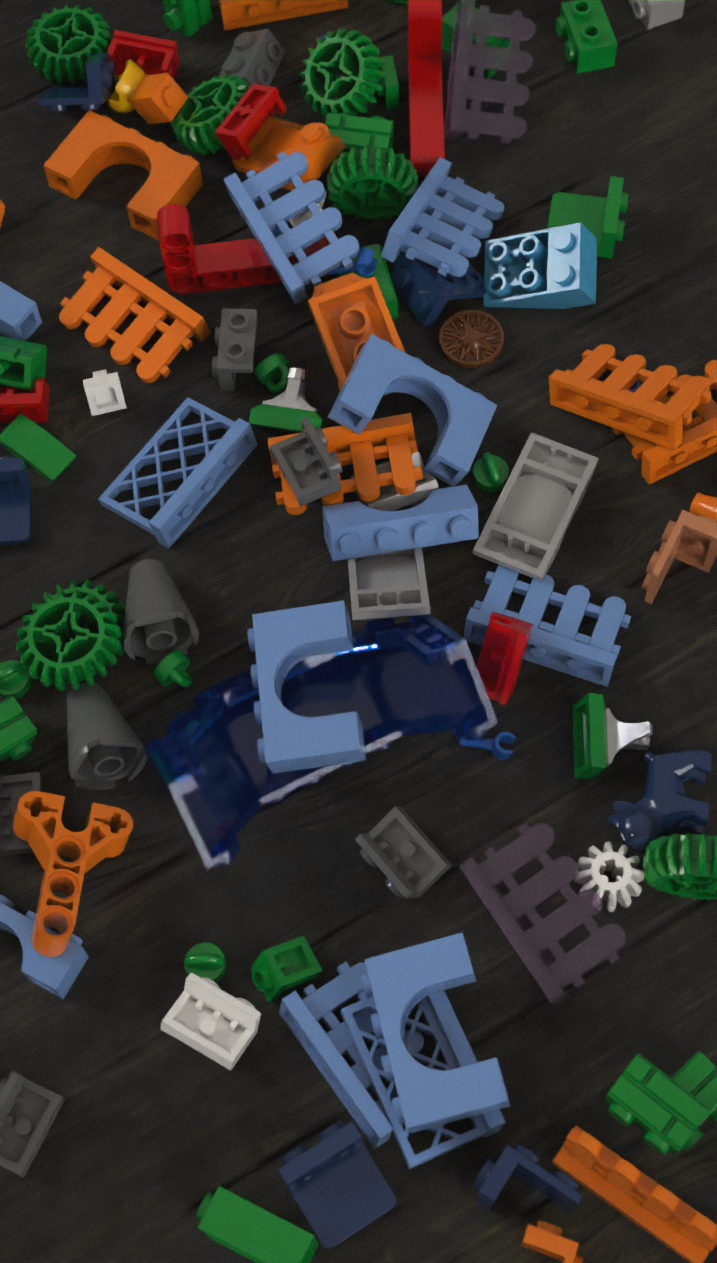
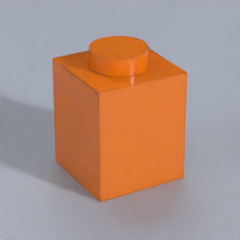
M168 73L144 76L127 101L148 124L172 122L188 99V96Z

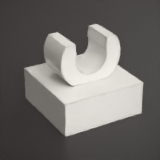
M106 369L92 372L93 378L83 380L92 416L127 408L118 372L107 374Z

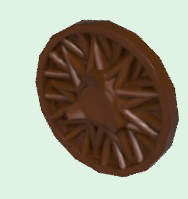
M464 310L453 314L444 322L440 329L439 346L443 355L453 364L464 368H479L490 364L499 357L504 347V331L500 323L492 315L480 310Z

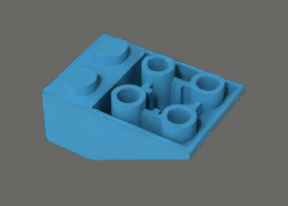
M579 222L485 241L484 288L487 292L484 294L483 305L485 307L567 309L596 304L597 238Z

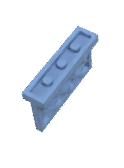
M187 397L98 498L100 504L155 535L158 543L170 548L258 445L251 425L240 418L234 422ZM191 411L201 416V423L182 426V421ZM220 428L228 430L221 439L209 441L208 431ZM203 432L204 443L185 447L184 436ZM178 438L179 448L160 452V446L166 440ZM205 452V458L198 465L187 467L186 456ZM181 458L182 468L163 472V461ZM156 463L157 474L138 478V471L143 466ZM183 478V483L176 491L165 493L164 482ZM158 484V495L140 498V487ZM133 489L134 500L122 503L114 500L120 492ZM160 504L161 509L151 520L142 516L141 508Z
M445 991L430 994L417 1003L419 1008L414 1020L408 1018L406 1025L411 1027L406 1040L407 1048L415 1029L432 1035L436 1047L432 1058L408 1049L410 1055L416 1061L428 1065V1068H436L438 1070H451L478 1063ZM374 997L363 999L341 1009L340 1013L384 1113L394 1128V1136L409 1169L484 1136L485 1138L501 1130L505 1120L500 1109L469 1117L474 1129L461 1135L443 1128L445 1124L428 1128L427 1130L436 1133L431 1148L414 1155L407 1139L409 1131L407 1128L404 1131L402 1125L397 1123L390 1100L395 1081H389L390 1085L386 1091L381 1080L387 1081L385 1073L377 1069L372 1060L377 1045L386 1048L385 1040H377L376 1036L359 1030L353 1017L366 1010L378 1013ZM421 1013L427 1025L418 1022ZM364 1040L373 1043L370 1053ZM438 1052H440L444 1063L436 1061ZM441 1135L450 1139L437 1145Z

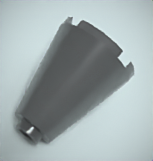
M144 559L136 563L129 572L122 641L124 650L130 658L136 660L135 656L145 658L146 664L153 665L159 664L165 656L174 650H180L187 655V648L193 642L196 646L199 641V630L166 566L158 560Z
M81 682L78 691L74 689L69 691L67 695L68 770L71 778L76 781V785L81 789L91 791L109 790L117 787L115 780L127 776L128 781L135 778L144 768L147 761L144 745L102 685L94 683L91 686L87 682Z

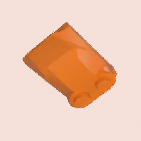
M269 117L248 143L252 156L246 160L242 155L239 160L232 159L236 170L246 174L254 169L257 174L277 163L278 154L285 152L289 156L292 153L300 152L306 156L308 162L307 172L300 176L305 184L310 180H317L332 163L333 159L344 149L345 145L341 138L331 134L328 127L323 123H310L304 126L276 117ZM292 182L282 187L290 191L296 189Z
M350 273L314 286V293L312 298L308 300V304L337 376L339 390H341L360 350L371 334L380 339L387 340L394 347L405 352L375 276L363 278Z

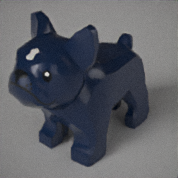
M695 749L659 755L651 752L645 753L644 759L648 762V770L643 798L634 804L626 801H614L613 808L617 814L608 817V823L619 827L622 842L628 845L630 850L640 854L646 853V847L649 846V842L658 839L663 833H672L682 829H686L694 835L703 833V826L707 825L709 818V803L686 797L683 782L692 780L695 784L705 785L706 773L711 771V753Z

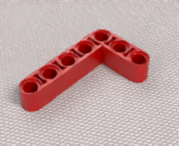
M408 0L410 157L413 162V168L417 170L418 176H427L440 157L445 159L441 62L442 0Z
M169 204L161 207L157 212L160 248L168 286L173 292L187 294L282 282L256 238L195 245L187 208L179 204ZM324 237L303 249V251L309 257L328 246L329 242ZM295 255L288 258L292 266L298 263Z

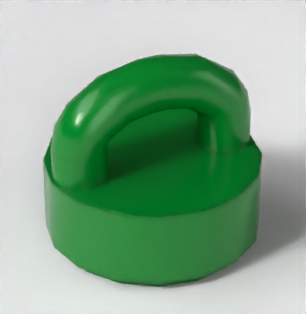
M276 353L261 361L256 366L254 375L259 383L265 385L270 392L279 393L287 387L290 364L282 354ZM281 377V380L279 381V383L275 384V383L273 382V381H275V380H277L278 378Z
M485 452L474 464L473 482L477 488L484 492L500 491L504 488L509 478L507 463L499 456Z
M174 650L159 662L154 670L153 677L164 687L173 682L182 687H189L192 685V678L185 670L190 664V659L182 651Z
M16 660L0 663V697L5 699L10 696L15 699L21 698L31 687V676L28 669L24 668L22 663Z
M212 943L196 944L190 948L184 959L185 971L188 975L193 973L200 978H209L216 983L225 973V957L220 948Z

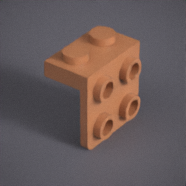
M682 510L677 522L672 520L668 522L661 538V547L658 552L654 551L646 568L647 575L642 584V588L647 590L645 602L652 604L674 558L709 573L717 554V522L707 516H697Z

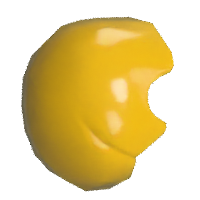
M132 60L126 61L125 71L122 75L118 76V82L115 86L116 91L108 98L107 106L119 114H126L134 110L127 100L138 87L143 77L147 76Z

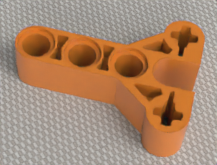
M30 791L20 798L13 819V830L20 839L28 842L44 869L32 932V945L40 955L56 957L66 950L76 924L84 874L104 858L119 856L125 849L133 829V819L125 810L93 802L86 820L85 829L80 832H72L67 830L61 822L65 796L41 791ZM60 856L69 857L74 862L63 861ZM52 892H62L67 896V898H59L55 896ZM45 928H55L61 932V935H52Z

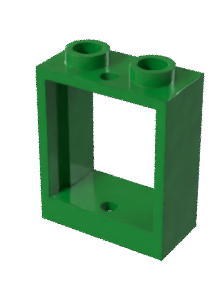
M218 1186L214 1195L208 1193L205 1196L197 1212L196 1218L201 1220L198 1229L206 1237L255 1263H310L319 1245L313 1234Z

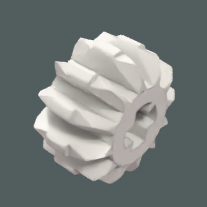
M605 842L603 853L593 845L588 850L589 858H579L577 865L581 871L575 874V882L584 884L579 892L582 898L590 895L594 896L591 904L593 908H598L601 901H605L608 911L614 912L617 901L621 906L627 908L632 902L630 896L638 897L642 888L638 883L643 881L645 873L640 869H635L640 862L638 856L625 857L628 849L626 845H622L618 852H614L611 842ZM604 871H611L612 878H616L615 882H608L607 876L603 875Z

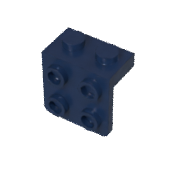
M110 52L96 53L86 62L88 87L49 88L38 97V105L47 106L48 111L66 110L67 105H80L81 110L99 109L100 104L105 103L114 93L113 82L117 81V67L115 61L110 59Z
M402 251L389 273L393 287L422 326L433 325L448 300L484 297V294L487 292L481 275L474 270L470 263L464 276L456 277L449 273L444 276L438 273V268L418 258L414 260L406 258V253Z
M3 456L0 457V545L27 543L31 539V477L23 457Z
M341 1122L330 1126L319 1135L322 1140L308 1150L304 1145L296 1148L282 1159L285 1165L278 1169L313 1231L326 1249L334 1248L393 1209L396 1205L394 1193L364 1146L362 1136L353 1122L346 1126H343Z
M507 1145L497 1162L488 1158L473 1185L479 1190L475 1201L489 1211L512 1174L568 1212H572L578 1206L583 1196L576 1191L578 1184L574 1180L557 1170L553 1175L538 1166L540 1162L539 1157L520 1145L515 1150Z

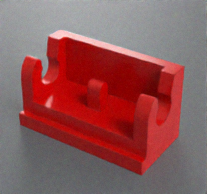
M119 30L114 31L113 39L107 52H110L111 61L116 63L117 81L118 76L122 75L126 69L125 63L127 60H132L146 75L168 73L175 79L180 66L177 43L175 41Z
M253 83L240 99V103L236 104L232 112L228 114L215 131V134L232 159L239 160L243 155L248 160L252 156L248 143L270 116L273 117L277 111L281 116L287 111L276 87Z
M44 377L36 379V387L32 391L15 387H0V423H12L19 414L33 422H48L50 388L48 383L45 384Z
M494 611L491 613L471 682L473 685L471 691L473 693L507 705L515 688L533 624Z

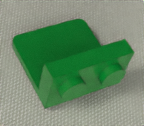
M610 176L607 198L562 192L554 193L547 229L581 222L597 238V257L612 259L615 241H622L625 220H618L619 213L626 214L629 193L622 192L624 178Z

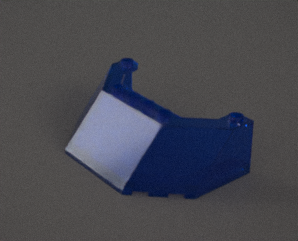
M430 614L410 616L411 621L395 624L393 617L368 621L365 624L366 629L352 631L354 650L316 655L301 660L286 675L281 691L283 706L299 716L319 717L356 711L362 722L365 754L371 751L384 750L393 743V740L406 735L450 730L458 737L475 740L484 736L489 728L499 724L466 639ZM251 668L201 691L193 699L196 706L189 713L188 711H181L166 726L169 734L162 741L160 739H153L145 747L207 870L212 867L227 865L235 859V854L240 849L236 835L262 805L277 803L285 799L290 791L302 785L310 786L316 784L323 778L324 774L337 768L350 767L356 763L351 762L273 774L267 764L259 759L257 740L263 738L262 724H257L254 713V702L260 701L259 687L254 688L252 683Z

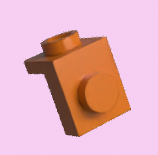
M538 1221L536 1227L528 1224L521 1243L522 1247L562 1261V1263H582L583 1257L576 1255L579 1243L561 1237L563 1229L543 1221Z

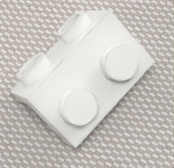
M190 973L185 980L184 991L161 1021V1030L231 1071L256 1035L261 1014L249 1001L231 996L221 990L213 980L205 977L200 978Z

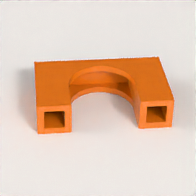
M88 110L43 165L49 187L77 200L97 174L105 168L124 163L140 166L147 170L150 175L126 206L132 228L159 241L157 212L161 207L169 204L187 206L203 185L200 163L190 155H182L160 141L155 142L141 135L133 128L128 129L114 122L106 115L101 116Z

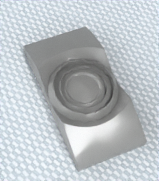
M531 432L478 538L473 554L542 581L557 555L574 514L582 502L599 458Z
M422 547L348 559L352 620L430 614Z

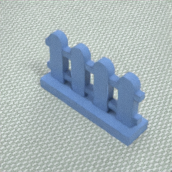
M285 152L277 155V163L257 174L254 169L247 172L248 179L244 182L240 181L236 172L223 180L230 197L294 303L298 304L308 298L304 286L310 283L313 286L322 284L320 277L343 265L345 270L352 267L351 259L358 255L360 247L358 240L354 236L346 235L338 239L334 231L338 230L342 225V216L338 209L329 207L321 211L317 206L325 197L323 184L318 180H310L304 184L300 176L304 175L308 170L306 156L300 152L287 156ZM292 182L296 189L272 201L269 194ZM261 199L265 207L258 210L254 203ZM308 209L312 217L290 229L286 222ZM278 227L281 235L275 238L271 230ZM326 237L329 242L328 246L309 257L305 255L303 249ZM295 255L298 263L292 266L288 258Z
M440 157L390 228L381 257L394 262L399 253L403 251L406 253V258L411 260L418 258L438 268V273L444 276L447 273L456 277L464 276L469 266V261L464 256L476 257L481 247V242L478 238L485 239L490 236L493 228L490 220H499L505 207L502 202L495 199L496 195L490 192L484 194L465 185V180L459 177L456 179L448 177L452 163Z
M501 565L497 567L495 573L487 572L484 583L490 585L484 601L476 600L473 608H470L466 618L463 640L482 646L491 613L494 611L533 624L523 660L608 687L621 647L615 645L614 642L619 628L627 629L631 616L625 614L626 603L623 599L616 596L609 597L601 607L589 603L590 592L582 585L570 587L567 595L554 592V580L547 574L542 581L533 578L531 584L517 580L519 572ZM513 592L526 596L519 614L506 610ZM548 604L561 607L555 625L542 621ZM584 615L598 619L592 637L578 633Z
M344 962L337 968L340 975L318 990L312 984L303 989L304 999H301L296 990L283 998L279 1014L371 1145L376 1149L389 1140L394 1128L389 1123L380 1101L374 1102L367 1092V1089L371 1088L376 1095L345 1022L340 1024L332 1013L355 997L359 1001L367 998L361 980V973L367 972V968L364 962L357 963L351 968L347 962ZM366 1010L354 1015L353 1017L359 1030L372 1035L375 1034L371 1021V1014H374V1012ZM320 1020L325 1023L330 1030L329 1032L325 1033L318 1023ZM410 1029L405 1030V1041L407 1040ZM415 1029L408 1049L420 1053L424 1045V1038ZM380 1047L375 1050L372 1058L376 1068L382 1071L384 1069L381 1056L388 1054L386 1048ZM345 1053L354 1064L352 1067L342 1057ZM396 1088L392 1090L390 1100L398 1097Z

